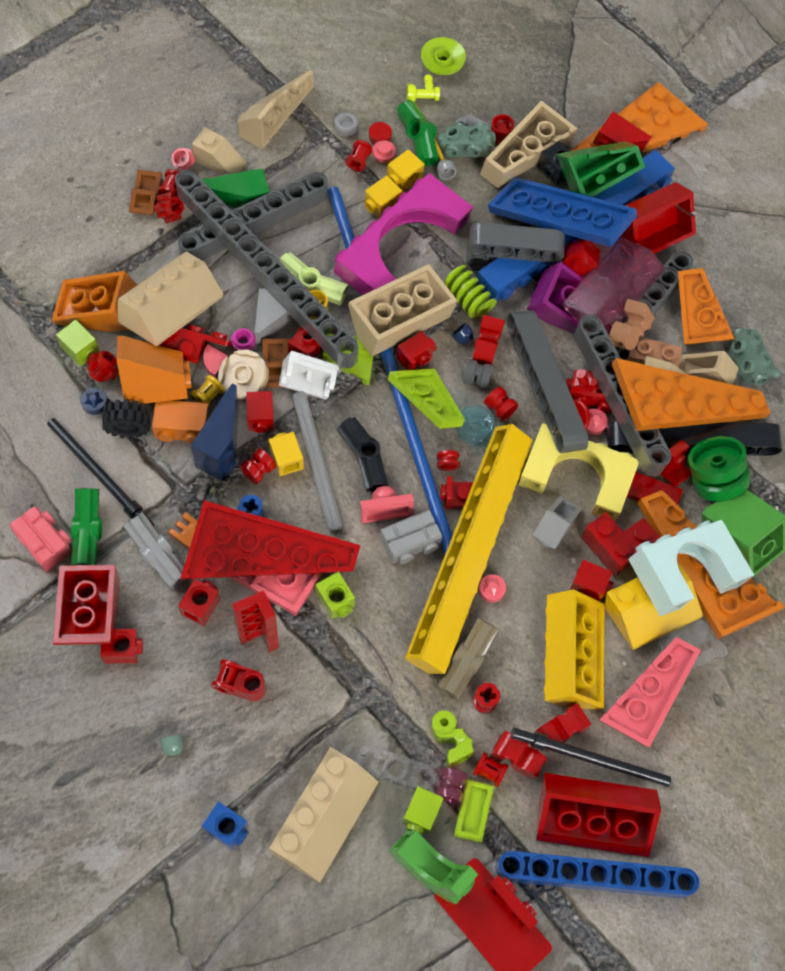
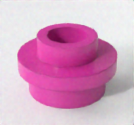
M246 328L236 330L231 337L232 347L236 351H251L256 345L254 333ZM242 340L248 341L245 344L239 343Z

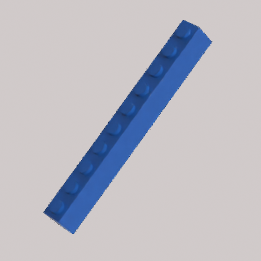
M654 150L643 158L645 168L593 197L625 206L660 188L668 186L672 182L671 177L675 168L657 150ZM565 234L564 255L566 246L578 239L577 237ZM497 258L478 271L477 278L479 282L477 286L480 284L485 286L483 293L489 291L491 293L490 300L495 298L497 302L500 300L505 301L517 288L527 286L533 277L537 274L542 275L543 271L555 262Z

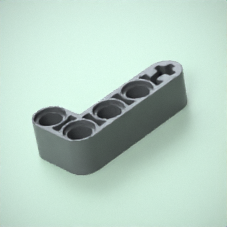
M476 223L469 230L466 264L470 268L482 269L488 265L489 257L559 262L564 258L565 234L555 229Z

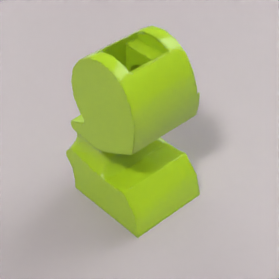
M445 710L437 712L432 718L431 734L436 743L455 744V748L450 749L447 755L446 766L447 770L472 758L474 753L472 747L473 740L465 734L462 728L456 729V718L451 712Z

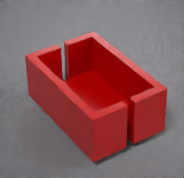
M675 182L625 205L636 208L637 217L619 237L620 251L635 262H639L695 235V215L692 214L695 211L694 192Z

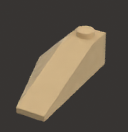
M313 71L305 72L253 104L246 113H242L237 121L239 137L263 149L314 87Z

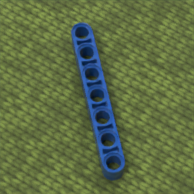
M508 851L498 859L495 866L497 875L501 879L506 877L510 882L660 897L685 898L694 894L700 885L698 875L689 868ZM505 859L513 860L516 863L517 871L515 874L507 873L504 870L503 861ZM534 862H540L544 865L546 870L545 876L539 877L532 871V864ZM562 865H569L573 868V879L569 880L563 877L561 873ZM595 867L601 870L603 874L602 882H595L591 878V868ZM621 870L627 871L631 875L632 881L630 885H625L621 882L619 877ZM650 873H654L659 877V888H655L649 883L648 877ZM679 876L687 879L689 883L687 891L679 887L677 882Z

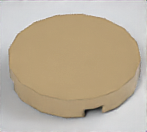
M237 350L230 357L227 356L223 360L219 368L218 380L223 385L225 393L232 383L237 385L238 400H246V392H260L265 389L269 380V369L266 362L256 352Z

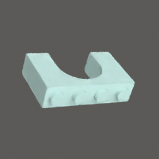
M710 520L705 521L693 530L687 527L679 531L676 536L664 535L653 544L650 541H646L635 548L637 552L628 559L660 617L683 608L695 598L679 571L677 564V554L679 553L690 555L700 561L708 571L720 594L740 587L754 576L722 520L713 523Z

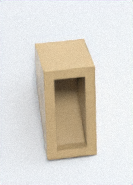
M204 128L192 143L195 162L222 176L225 174L241 173L247 165L246 161L225 137L207 128Z
M725 351L682 355L679 363V368L689 375L732 385L739 369Z

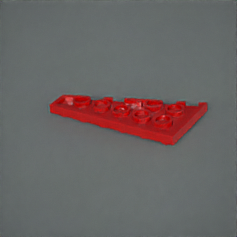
M204 500L180 579L353 572L361 545Z

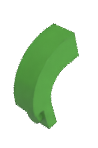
M406 830L388 851L419 882L453 904H457L472 889L475 882L474 879L478 875L471 866L458 865L445 858L417 830Z

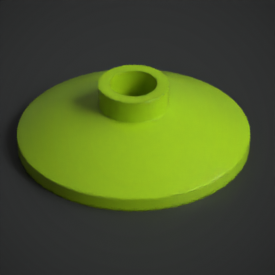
M434 38L426 42L422 47L421 61L425 68L432 73L451 75L458 72L465 64L466 53L460 43L451 38Z

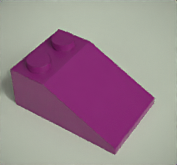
M558 262L543 271L527 310H534L538 318L545 323L574 334L581 318L589 314L598 317L605 328L616 301L566 265Z

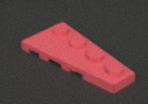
M675 637L599 721L650 748L701 650Z

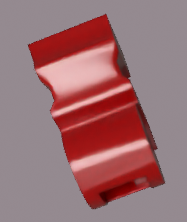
M483 315L472 360H476L478 364L484 365L487 363L492 365L505 320Z
M577 702L569 707L566 713L557 715L536 731L547 734L550 739L565 743L572 738L575 732L581 734L588 730L591 722Z
M505 730L499 736L489 758L500 762L501 760L508 759L514 771L528 778L538 779L539 772L548 758L538 750L529 747L528 743L510 738L511 733Z

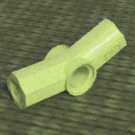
M291 252L285 253L280 258L281 263L309 291L320 290L326 294L329 302L340 306L343 304L348 284L320 275L317 269L306 266Z

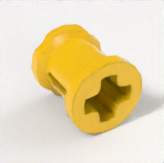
M208 375L205 378L206 382L198 390H193L190 394L195 402L208 403V407H210V402L218 394H222L225 389L215 377Z

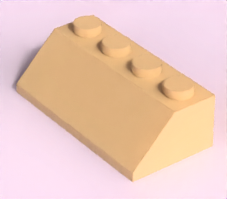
M186 251L118 298V322L153 345L158 346L223 297V292L206 263Z
M428 264L350 301L348 307L357 338L369 354L374 356L450 318L458 300Z
M330 747L269 848L270 853L320 883L379 781L358 763Z

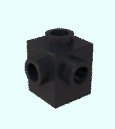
M560 141L541 152L538 164L545 177L551 179L555 185L563 180L566 181L556 154L570 152Z

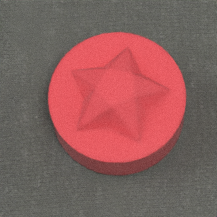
M590 409V423L586 432L593 436L600 435L606 429L608 418L601 410Z
M487 575L481 580L479 594L483 600L489 603H496L504 597L506 584L501 577Z

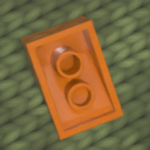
M125 271L63 280L51 322L57 325L68 326L74 320H77L85 329L104 332L130 330L118 322V298L138 284Z

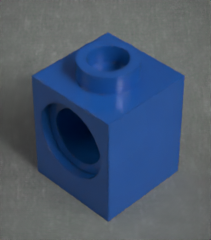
M219 801L201 825L206 833L231 850L235 844L240 846L249 834V831L246 830L249 826L247 820ZM230 820L236 824L232 833L222 834L220 832V825L224 821Z

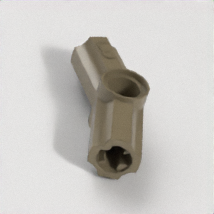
M478 618L465 643L462 642L451 661V667L440 682L438 690L443 695L457 701L460 699L472 676H476L487 656L485 654L497 636L498 628Z

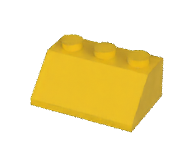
M678 561L679 571L695 598L677 611L660 617L639 578L607 592L605 610L632 650L702 618L703 614L692 581Z

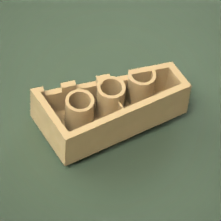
M540 101L485 159L480 175L495 187L500 188L514 177L520 176L539 164L541 152L556 142L560 141L565 147L570 145L578 128L543 101Z

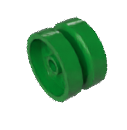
M717 436L707 438L691 449L688 455L694 490L700 497L720 502L736 498L748 489L751 477L746 448L741 441L732 437Z

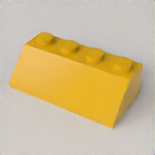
M574 589L547 595V606L545 609V701L560 707H571L578 702L583 709L602 710L604 709L605 604Z

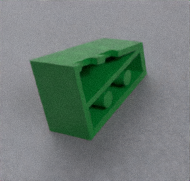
M628 142L556 154L570 191L590 197L599 194L645 168L638 146Z

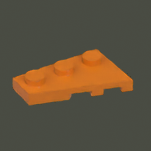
M698 268L678 271L684 345L734 340V335L705 270Z

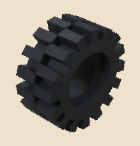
M124 399V402L115 400V403L110 401L103 408L102 429L107 434L112 433L111 436L116 437L120 435V438L125 436L129 438L145 436L150 431L151 410L144 403L138 404V401L135 400L133 402H129L127 399Z

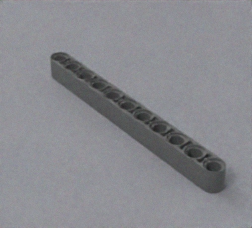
M180 171L175 177L179 199L340 367L351 368L355 366L358 361L359 350L357 340L193 171ZM299 299V300H302V301H300V302H294L293 300ZM315 316V317H318V318H317V319H310L309 317ZM332 333L334 336L329 337L326 334ZM348 350V351H351L352 353H350V354H344V353H342V352Z

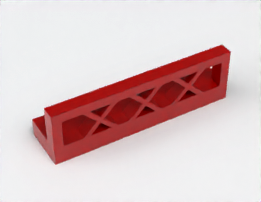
M264 590L232 604L237 635L241 645L262 636L269 652L279 648L276 615Z

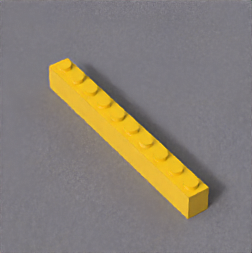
M513 424L495 427L406 653L405 660L427 674H445L450 665L453 651L460 639L462 627L469 615L471 603L478 591L479 582L487 567L488 558L496 543V537L504 522V516L513 498L517 481L521 477L525 460L529 455L533 440Z

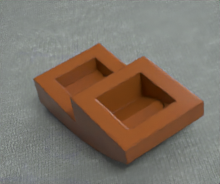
M137 170L135 189L132 188L129 213L154 215L155 208L153 206L158 202L156 197L159 196L158 188L161 186L163 177L161 172Z
M262 339L263 360L269 369V380L265 388H285L279 386L283 360L288 355V339Z

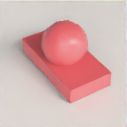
M390 486L377 487L372 494L371 500L360 501L362 523L413 516V495L397 496L395 490Z

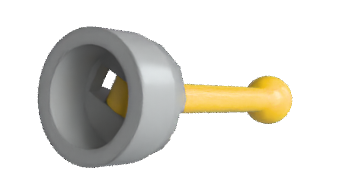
M436 134L434 141L440 159L437 165V173L441 180H450L457 174V169L451 160L444 159L436 140Z

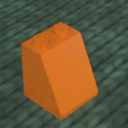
M117 336V364L124 399L129 400V402L135 400L138 401V404L188 398L187 389L192 388L189 361H184L183 352L155 346L151 343L125 336Z

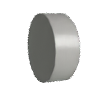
M350 113L339 114L334 121L336 133L343 137L354 135L357 131V118Z

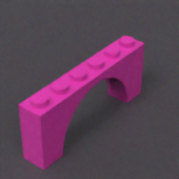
M428 173L423 179L419 178L408 193H402L393 207H387L377 222L375 220L372 221L364 234L361 236L357 235L346 250L342 249L334 259V273L361 295L396 280L384 265L379 252V243L390 230L406 223L421 222L437 225L455 235L469 221L473 206Z

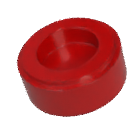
M375 122L370 126L369 140L373 144L378 141H391L392 129L387 123Z

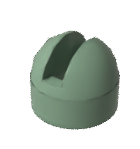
M182 734L160 739V744L165 754L176 756L183 750L184 741Z

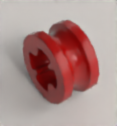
M444 450L436 454V459L439 461L437 463L439 470L452 471L460 467V462L458 461L459 453L457 451Z

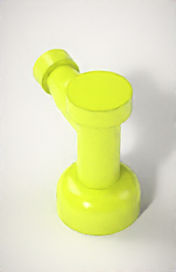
M425 75V89H417L414 84H407L406 101L412 100L415 102L416 98L439 101L440 87H434L432 75Z

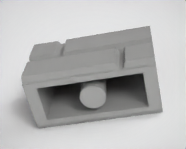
M430 510L380 529L379 536L392 564L400 562V564L408 563L415 558L414 555L421 552L430 554L439 548L438 545L441 544L442 534Z

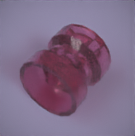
M440 768L438 776L440 784L436 787L435 794L443 797L444 802L461 804L463 798L461 790L462 786L466 784L468 775L463 771L453 768Z

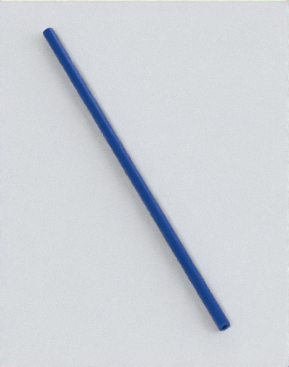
M331 187L328 189V195L345 248L347 249L355 236L338 187ZM391 347L380 352L388 378L389 372L398 371ZM389 382L431 514L442 534L441 545L445 555L452 538V533L408 399Z

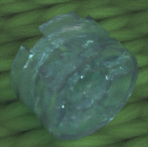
M481 405L465 407L461 411L465 421L462 427H457L460 439L470 445L485 443L491 436L494 416L489 409ZM477 422L479 423L480 427L478 425L472 426L471 423Z

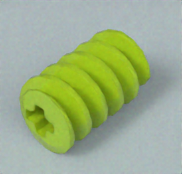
M461 265L449 273L444 284L458 300V304L462 305L463 310L468 312L470 318L482 317L496 305L497 300L494 298L487 301L491 293L487 291L481 294L485 286L483 284L476 286L479 279L477 277L470 279L473 272L471 270L464 272L466 265Z

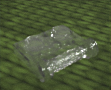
M704 615L702 618L657 639L662 650L675 637L695 647L708 643L711 649L699 654L692 669L716 658L721 660L728 656L726 647L717 639Z

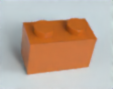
M172 400L155 402L152 423L154 437L164 442L183 440L192 444L210 417L208 403Z

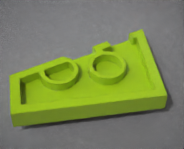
M435 368L389 372L387 380L439 429L463 426L465 418Z

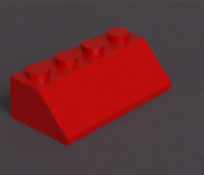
M545 773L539 799L536 840L650 857L661 813L658 790Z

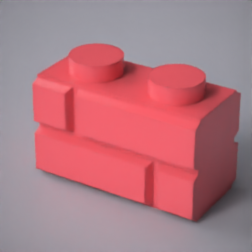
M34 506L25 512L23 516L10 523L9 526L46 572L71 554L72 551L68 545L71 543V540L62 529L58 532L52 526L55 521L46 510L41 513Z

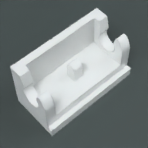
M291 351L283 360L279 386L299 392L304 391L306 394L326 400L329 397L330 390L334 389L339 365Z

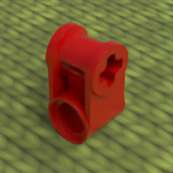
M220 660L219 665L221 668L216 680L212 681L210 685L213 689L254 702L261 700L265 696L267 687L264 677L260 672L230 660ZM251 681L260 682L259 688L254 691L247 690L246 686Z

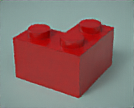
M607 512L587 525L581 536L582 540L603 565L613 572V577H616L631 566L628 559L637 552L635 550L637 546L646 541H650L653 544L661 538L644 517L623 532Z

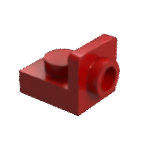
M683 440L669 448L671 460L661 473L674 486L680 485L691 476L690 470L683 465L687 460L685 455L690 446Z
M447 476L445 484H441L440 500H445V509L463 510L473 482L452 481V476Z

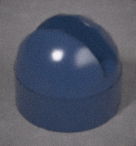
M467 323L462 324L451 335L456 342L463 345L469 344L474 337L473 331Z

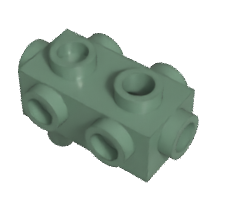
M477 122L475 126L456 123L454 126L446 127L445 133L439 135V146L443 149L446 157L487 158L492 153L491 149L496 141L495 134L490 126L483 122Z
M739 328L732 332L735 339L727 342L730 348L728 355L737 363L740 369L737 375L741 381L746 384L759 386L766 383L769 377L777 379L780 376L781 371L775 368L773 359L767 352L763 338L757 330Z

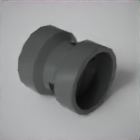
M469 359L463 383L468 385L474 383L478 384L480 388L488 389L494 365L487 363L481 365L476 360Z

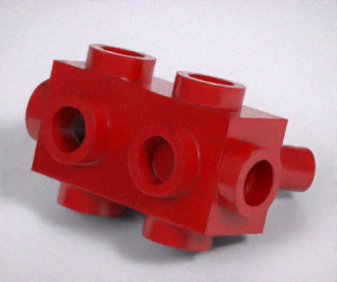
M584 369L574 370L571 379H566V385L572 399H579L587 406H594L604 413H611L612 410L593 374Z

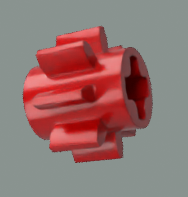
M172 191L156 197L158 202L153 208H155L157 218L165 219L166 224L182 219L180 214L185 210L184 204L179 197L174 196Z
M98 351L97 354L92 353L86 362L89 365L87 369L89 370L90 377L98 382H108L109 379L114 380L119 372L117 358L108 351Z

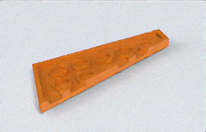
M659 82L618 113V115L652 136L644 150L640 153L668 144L669 140L687 137L689 133L694 131H704L708 126L707 122ZM602 126L570 151L597 147L592 142Z
M618 358L611 363L637 431L762 419L771 414L764 395L759 390Z
M662 490L641 498L637 503L648 523L660 537L667 534L673 537L687 527H690L691 530L697 527L685 516V511ZM677 554L678 563L692 581L702 614L718 640L785 608L779 600L776 602L766 593L767 589L761 583L757 584L751 578L740 587L720 594L708 571L700 561L687 554Z

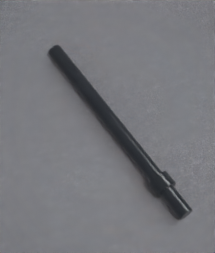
M55 418L48 421L47 426L124 507V512L131 519L143 512L142 506L136 500L132 501ZM148 518V520L154 527L155 524Z
M515 727L511 731L510 738L528 743L531 748L540 751L547 749L665 787H669L671 783V776L550 739L547 734L535 731L531 733Z

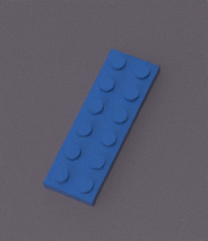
M514 177L488 204L489 213L545 229L560 230L564 234L612 247L637 217L636 208Z

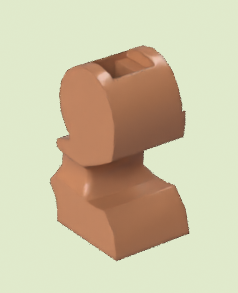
M627 299L624 311L627 314L628 320L626 323L615 321L609 337L614 346L632 350L636 347L639 336L643 337L645 330L651 328L655 318L646 303Z

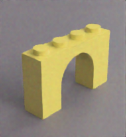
M542 423L518 486L543 494L551 471L558 463L567 459L583 460L597 471L600 478V490L591 514L600 517L607 512L616 522L638 467V460L629 453H620L610 449L603 443L588 441V448L586 450L559 453L548 426Z

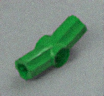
M407 100L401 103L397 108V116L405 125L407 136L413 139L417 157L425 164L424 167L435 165L438 163V154L434 141L437 134L436 125L425 118L414 101Z
M75 488V516H73L71 522V537L73 540L71 566L96 565L98 541L102 537V519L99 517V489Z

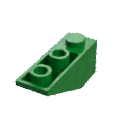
M263 168L201 179L226 206L238 208L269 193Z

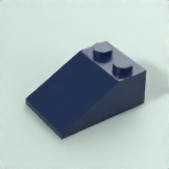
M233 383L191 444L195 467L221 481L226 474L230 475L236 466L239 401L237 385Z

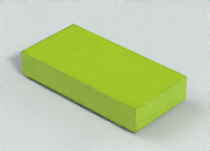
M469 779L466 780L453 837L482 843L494 786Z

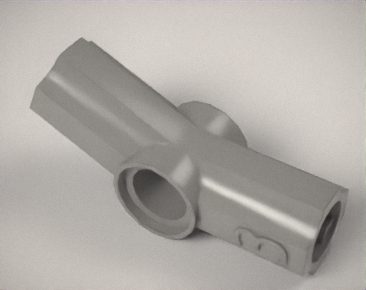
M143 512L123 525L139 548L138 552L151 569L154 568L171 590L185 583L187 579H180L184 566L174 555V551L167 540L156 532Z

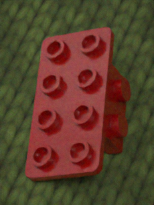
M477 858L471 859L466 865L471 866L478 874L474 879L475 882L472 889L457 904L448 902L435 893L434 899L494 971H531L552 951V945L535 926L538 923L535 918L537 915L536 911L527 901L522 903L514 894L517 892L516 888L506 877L501 879L498 875L494 878Z

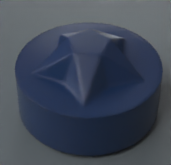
M90 388L81 396V405L88 414H100L103 412L104 405H108L106 394L101 389Z

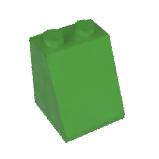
M749 490L731 500L717 501L713 505L707 506L702 513V523L708 520L711 523L719 520L723 521L754 576L785 552V515Z

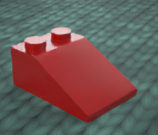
M115 565L59 566L53 645L111 644L120 578Z

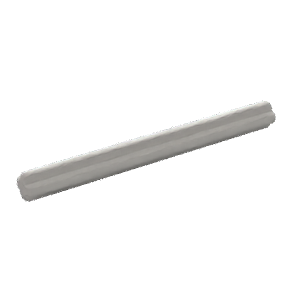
M304 391L296 392L293 394V402L328 531L330 533L339 532L342 530V522L308 399Z

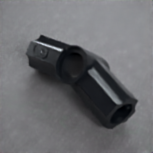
M356 417L347 418L337 427V432L357 457L366 492L373 493L377 487L388 486L379 442L370 437ZM370 450L374 454L371 456L364 455L362 452Z

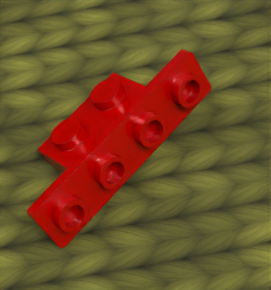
M189 324L188 328L182 327L158 346L181 351L185 361L199 364L205 340L224 346H232V341L227 339V334L213 331L211 335L204 333L203 327Z

